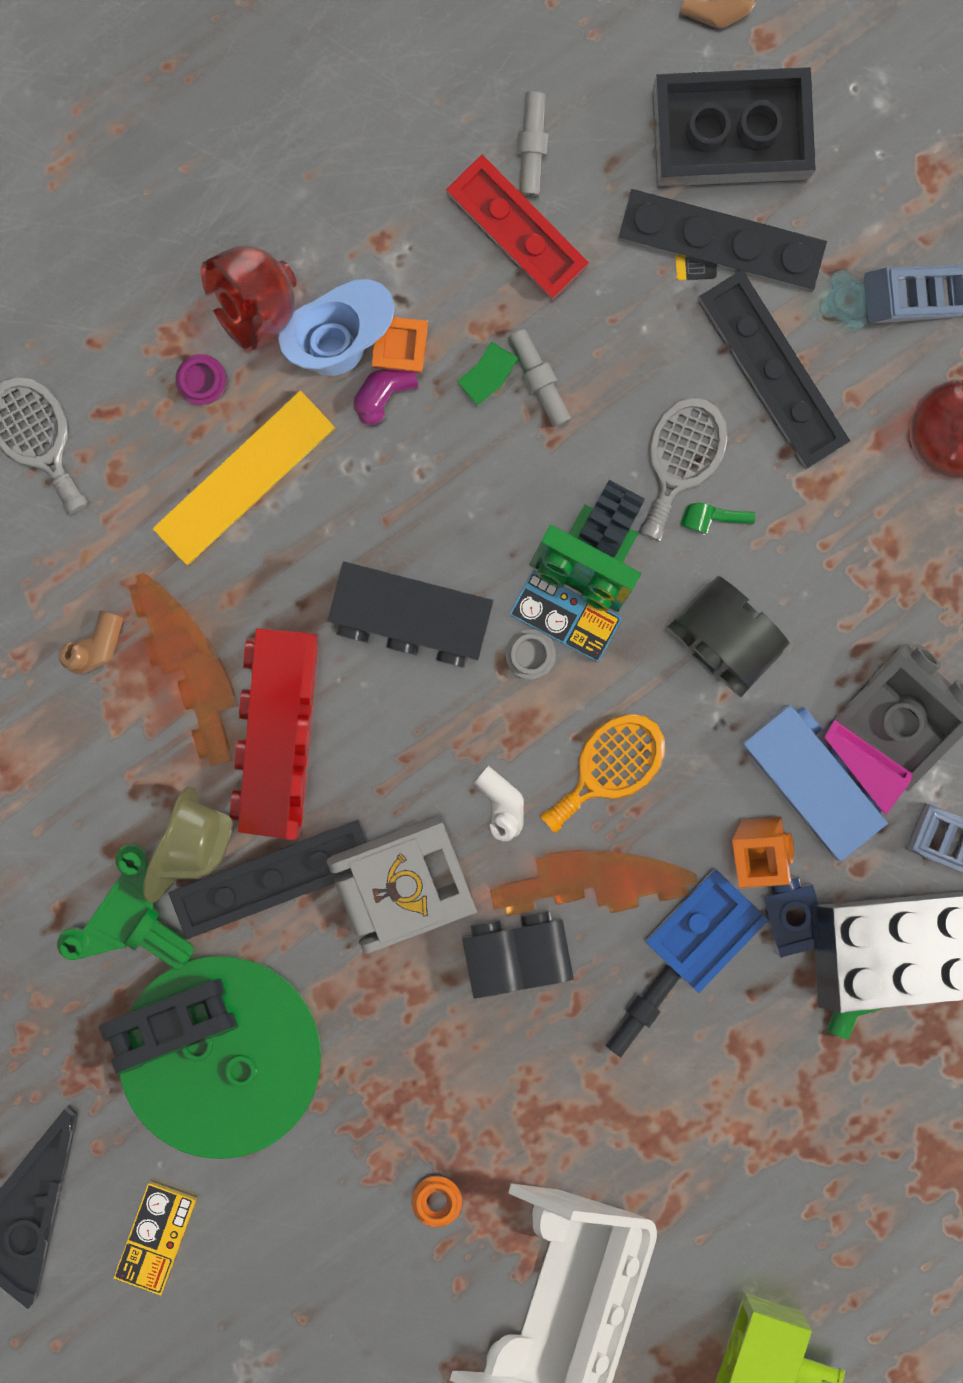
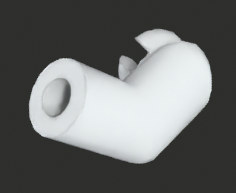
M488 765L473 785L492 801L491 823L489 824L491 835L498 841L507 842L518 836L523 828L524 799L515 787Z

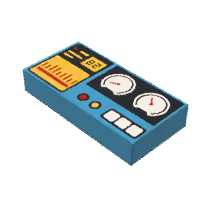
M533 570L509 615L599 662L622 617L609 610L604 612L588 605L581 599V595L564 586L559 588L543 581L536 575L537 571Z

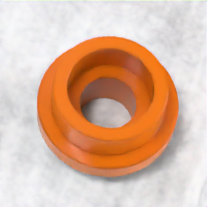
M430 1176L422 1180L414 1189L411 1202L415 1216L423 1224L430 1227H443L452 1223L458 1217L462 1207V1195L458 1186L449 1178ZM440 1192L444 1194L447 1199L446 1205L441 1209L431 1208L427 1203V1198L431 1193Z

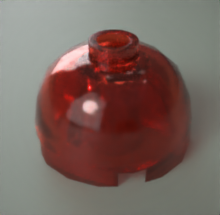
M237 246L202 262L200 273L205 294L208 295L215 291L216 297L222 308L214 309L213 312L226 333L241 348L247 349L252 346V350H256L274 340L285 330L293 317L295 308L293 288L297 285L295 275L285 261L280 260L278 262L272 254L255 246Z
M949 380L932 387L916 402L909 419L910 441L915 458L929 473L946 480H963V380Z

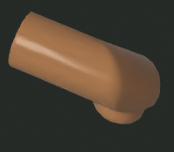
M684 0L679 14L716 28H725L748 16L755 6V0Z
M100 610L92 636L74 644L69 642L61 648L59 652L61 665L74 674H86L109 663L115 652L124 617Z

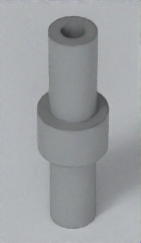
M532 91L525 93L523 131L518 132L517 154L522 155L519 192L524 196H539L542 156H547L548 134L543 133L546 94L542 92Z
M526 329L510 335L508 340L525 371L522 378L530 394H537L552 426L555 428L572 419L554 385L557 378L548 362L543 364Z

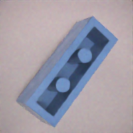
M785 705L742 740L740 744L832 857L842 862L888 823L880 814L882 810L864 788L860 790L848 775L851 771L833 748L828 751L816 736L822 728L804 706L796 711L792 705Z

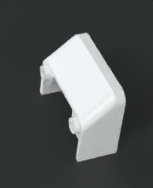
M511 1183L509 1194L534 1204L532 1210L533 1229L537 1236L550 1241L521 1335L509 1334L495 1342L488 1351L484 1372L452 1371L450 1381L454 1383H612L657 1239L655 1224L651 1220L635 1213L559 1189Z

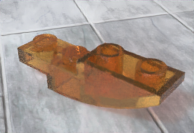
M149 574L135 575L138 587L130 589V594L137 617H147L152 636L144 638L150 663L152 667L160 665L163 674L183 670L185 679L178 681V687L185 709L194 708L200 728L193 729L192 736L199 758L208 757L211 767L234 760L220 711L238 707L239 702L231 679L218 652L193 615L166 587Z
M583 849L536 855L534 858L539 876L489 888L494 910L505 908L506 916L535 910V900L554 896L556 904L585 898L584 889L593 887L597 905H608L610 913L636 908L639 906L638 897L658 893L659 901L689 895L687 886L698 884L696 873L692 870L645 854L619 850Z

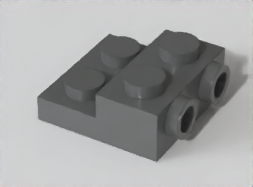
M905 643L878 670L868 685L834 720L913 774L912 779L905 789L908 792L963 736V682L956 680L951 684L937 672L941 667L940 662L929 650L923 646H918L913 650Z

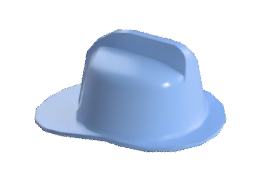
M353 280L300 307L291 313L281 325L278 340L282 354L290 363L322 376H337L347 373L361 360L364 350L379 340L391 325L395 310L391 293L383 284L373 280Z

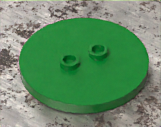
M211 955L188 960L180 970L170 968L161 974L139 995L129 1013L203 983L222 979L226 990L223 1000L228 1013L234 1012L239 1027L224 1035L207 1039L144 1064L133 1071L120 1074V1079L132 1110L143 1125L158 1139L181 1152L193 1156L210 1159H229L258 1152L281 1139L295 1126L307 1110L314 1096L321 1071L322 1052L315 1018L302 995L287 979L275 970L248 958L230 955ZM204 1004L190 1008L195 1024L209 1020ZM140 1029L128 1034L133 1049L145 1045Z

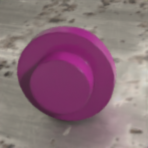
M196 354L186 358L180 364L176 372L175 381L180 395L186 401L195 405H208L221 397L226 387L227 378L225 370L218 360L209 355Z

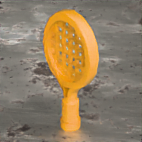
M626 714L611 718L597 727L585 741L578 759L579 778L576 787L570 794H565L552 808L546 809L539 817L556 834L562 828L564 822L580 809V805L586 800L598 797L618 799L633 795L646 786L659 771L665 755L664 736L659 726L646 716ZM612 727L617 731L613 736L607 732ZM625 727L631 731L627 736L621 732ZM640 727L646 732L641 737L636 733ZM603 733L609 737L605 743L599 738ZM618 734L624 738L619 744L614 739ZM633 734L638 739L634 744L628 740ZM646 735L652 739L649 744L642 740ZM598 740L602 746L596 750L593 745ZM611 740L616 744L612 750L606 746ZM625 741L630 745L626 751L621 747ZM639 742L645 746L640 752L635 747ZM603 747L609 752L605 757L599 753ZM617 748L623 752L618 758L613 753ZM632 748L638 753L633 758L628 755ZM646 749L652 754L647 759L642 755ZM596 754L601 758L597 764L592 760ZM610 755L616 759L611 765L606 761V758ZM625 755L630 760L626 765L620 761ZM639 756L644 760L640 766L634 761ZM603 761L608 766L604 771L598 767ZM617 762L623 767L618 772L613 768ZM631 763L637 767L632 773L627 768ZM647 763L650 768L645 773L641 768ZM595 769L601 773L597 778L591 774ZM609 769L615 773L611 779L605 774ZM624 769L629 774L625 779L619 775ZM638 770L644 775L640 780L634 776ZM602 776L607 779L603 786L598 782ZM617 776L622 781L618 786L612 782ZM632 777L636 782L629 786L626 781ZM583 786H585L590 792L580 796L579 793Z

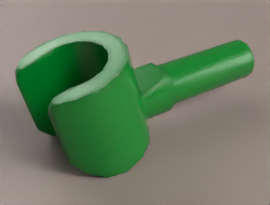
M691 503L685 509L681 526L707 534L712 520L726 523L754 524L755 512L723 510V508H716L706 503Z

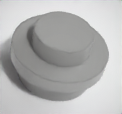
M536 629L522 630L510 639L506 648V661L509 668L517 676L530 680L538 679L545 676L553 668L556 661V648L552 639L547 634Z

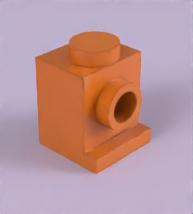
M781 816L741 819L732 839L739 888L790 885L789 864L794 861V845L791 833H785L783 830Z

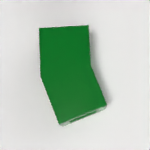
M491 341L478 364L457 381V384L478 408L503 387L518 362V357Z

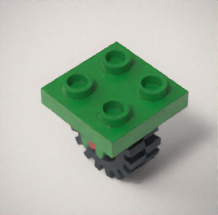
M608 480L594 508L584 504L569 533L551 524L549 525L529 565L538 569L536 575L543 581L559 588L566 584L583 593L581 599L588 605L607 612L609 608L618 612L642 574L623 562L638 535V532L632 530L631 526L645 498Z

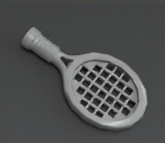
M16 376L2 380L0 382V411L6 408L9 414L4 417L0 414V422L5 426V428L0 430L1 451L22 466L38 468L46 472L52 479L51 484L60 497L66 514L76 513L87 506L88 502L84 495L80 494L68 473H65L62 466V455L68 440V425L60 402L48 388L33 379ZM18 389L21 395L14 398L12 392ZM32 393L35 399L28 402L26 396ZM9 394L12 400L6 403L3 397ZM45 397L48 403L42 406L40 399ZM23 398L26 404L20 407L17 401ZM37 401L40 407L33 410L31 404ZM15 403L17 409L11 412L8 406ZM51 405L54 411L47 414L44 408ZM29 407L31 413L25 416L22 410ZM42 410L45 416L38 419L36 413ZM20 412L22 418L16 421L13 415ZM55 414L57 421L52 423L49 417ZM33 415L36 421L30 424L27 418ZM11 417L14 423L7 426L4 420ZM47 419L50 425L44 428L41 422ZM25 421L27 427L21 430L18 424ZM39 424L41 430L35 433L32 427ZM16 425L19 431L12 434L10 428ZM53 428L55 434L49 437L46 431ZM30 429L33 435L26 438L23 432ZM7 431L10 437L3 439L1 433ZM44 433L46 439L40 442L37 436ZM21 434L24 440L17 443L15 437ZM35 438L38 444L31 447L28 441ZM12 439L15 445L10 448L6 442ZM49 442L51 448L45 451L42 444ZM26 443L29 449L22 452L20 446ZM40 446L43 452L36 456L34 449ZM54 463L56 471H53L47 465H51Z
M689 397L676 401L662 413L652 430L648 447L649 461L658 480L659 493L657 499L651 505L652 508H650L647 520L642 523L639 529V533L648 538L661 541L664 534L663 529L672 510L671 504L674 498L684 490L701 485L714 474L724 457L728 440L726 421L720 409L708 399ZM692 409L699 412L697 418L690 416ZM702 413L709 416L706 422L700 420ZM679 415L686 417L684 424L677 421ZM688 419L696 421L693 427L686 425ZM667 420L673 423L671 429L664 427ZM698 422L705 425L703 431L696 429ZM675 424L682 426L680 433L673 430ZM707 426L714 429L712 435L705 433ZM685 428L692 430L689 437L683 435ZM662 429L669 432L667 438L660 436ZM694 432L701 434L699 441L692 438ZM672 433L678 436L676 442L669 440ZM703 436L710 438L708 445L701 442ZM681 437L688 440L686 446L679 444ZM659 439L665 441L663 448L657 446ZM713 440L718 441L717 448L710 446ZM690 441L697 443L695 450L688 448ZM668 443L675 445L673 451L665 449ZM700 445L706 447L704 454L697 451ZM677 446L684 449L682 456L675 453ZM709 449L716 451L714 458L707 455ZM686 451L693 453L691 459L684 457ZM664 452L671 454L669 461L662 459ZM696 454L703 457L700 463L693 461ZM673 456L680 458L678 465L671 462ZM705 458L712 460L709 466L703 465ZM682 460L690 462L687 469L680 466ZM692 464L699 466L697 472L690 470ZM669 465L676 467L674 474L667 472ZM679 469L685 471L683 478L677 476ZM666 486L674 489L669 496L665 495Z

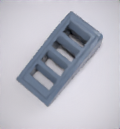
M963 265L886 267L867 272L864 276L867 314L870 323L963 317ZM943 278H947L950 306H945ZM925 279H928L930 306H928ZM906 281H908L911 307H908Z
M925 803L906 850L963 873V839L956 857L953 858L947 855L958 827L963 829V818ZM941 820L948 823L936 851L929 848Z

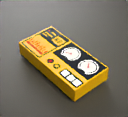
M149 1181L114 1279L161 1296L197 1197Z

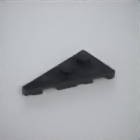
M67 1107L0 1188V1287L27 1309L36 1300L76 1114Z

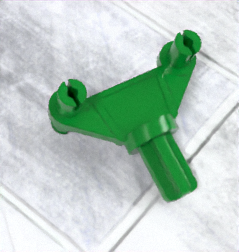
M126 844L118 850L115 856V864L121 875L83 930L77 927H70L60 934L57 941V949L64 958L78 960L119 948L129 947L135 951L140 945L175 970H180L193 954L194 946L157 921L160 913L153 909V903L146 902L143 896V883L148 868L145 850L137 844Z

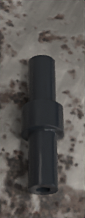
M664 965L642 996L637 994L625 1009L629 1014L605 1046L621 1058L644 1026L650 1028L660 1015L661 1011L658 1010V1007L681 976L667 965Z

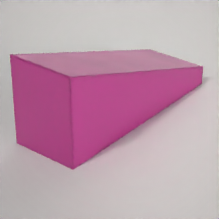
M834 720L824 736L886 816L909 785L913 774Z

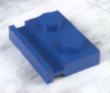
M714 868L645 940V943L700 993L769 919Z

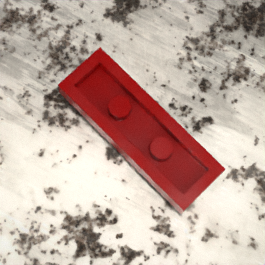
M483 154L446 189V193L552 301L589 265V262Z

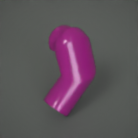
M383 369L369 374L354 397L353 408L358 412V419L366 425H375L381 422L385 417L383 406L386 404L391 393L419 388L416 373Z

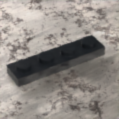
M631 189L618 241L734 272L743 269L746 275L813 292L815 289L827 244L826 240Z
M743 269L698 297V300L805 469L850 442L849 437Z
M359 819L169 891L168 894L186 940L334 884V877L350 872L351 868L338 873H331L327 859L367 843Z

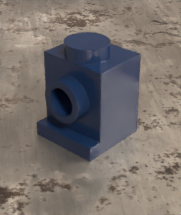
M797 876L791 877L790 885L770 886L772 892L760 896L765 915L769 919L768 926L775 953L781 958L814 949L811 905H818L813 884L810 882L801 884L800 877ZM795 906L801 907L804 911L803 921L798 925H790L786 920L787 911Z

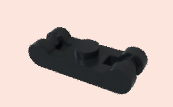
M222 979L203 983L101 1024L99 1029L103 1041L110 1042L115 1056L111 1059L115 1074L120 1075L133 1071L144 1064L237 1029L239 1026L234 1012L228 1013L223 1000L226 990ZM204 1004L209 1020L195 1024L190 1008ZM140 1029L145 1045L133 1049L128 1034Z

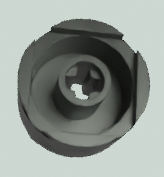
M717 576L667 626V629L687 648L694 644L696 647L692 657L713 676L721 670L723 673L719 678L735 694L742 697L783 654V651L790 643L780 629L763 612L759 614L748 603L749 599L724 578Z

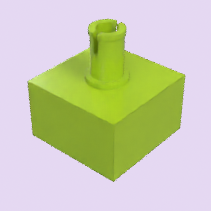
M744 1293L715 1383H843L845 1370L804 1358L812 1329L802 1311Z

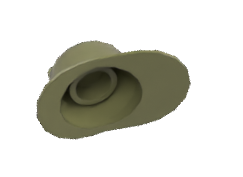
M186 787L179 795L172 811L169 825L153 854L143 883V896L146 902L154 903L167 892L175 879H199L210 874L220 865L226 853L233 828V820L227 814L198 803V795L195 788Z

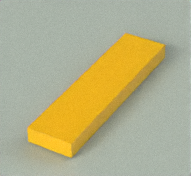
M300 390L152 529L189 566L336 428Z

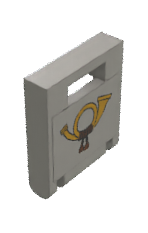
M441 815L343 851L327 859L331 873H338L351 868L350 872L334 877V882L357 936L368 934L359 940L361 949L365 954L375 952L477 913L474 900ZM442 849L455 884L452 883L436 890L423 856Z

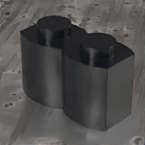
M542 911L520 916L521 925L502 929L500 920L471 925L472 935L463 936L462 942L473 998L494 996L574 980L563 919H551L550 911Z

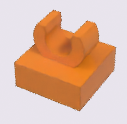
M393 317V321L386 333L374 343L372 368L423 374L428 321Z

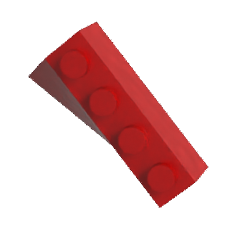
M256 628L255 639L246 638L243 668L252 669L251 688L241 690L239 719L248 720L246 740L237 739L234 762L235 770H243L241 791H232L230 818L234 821H239V833L297 840L302 835L319 634Z

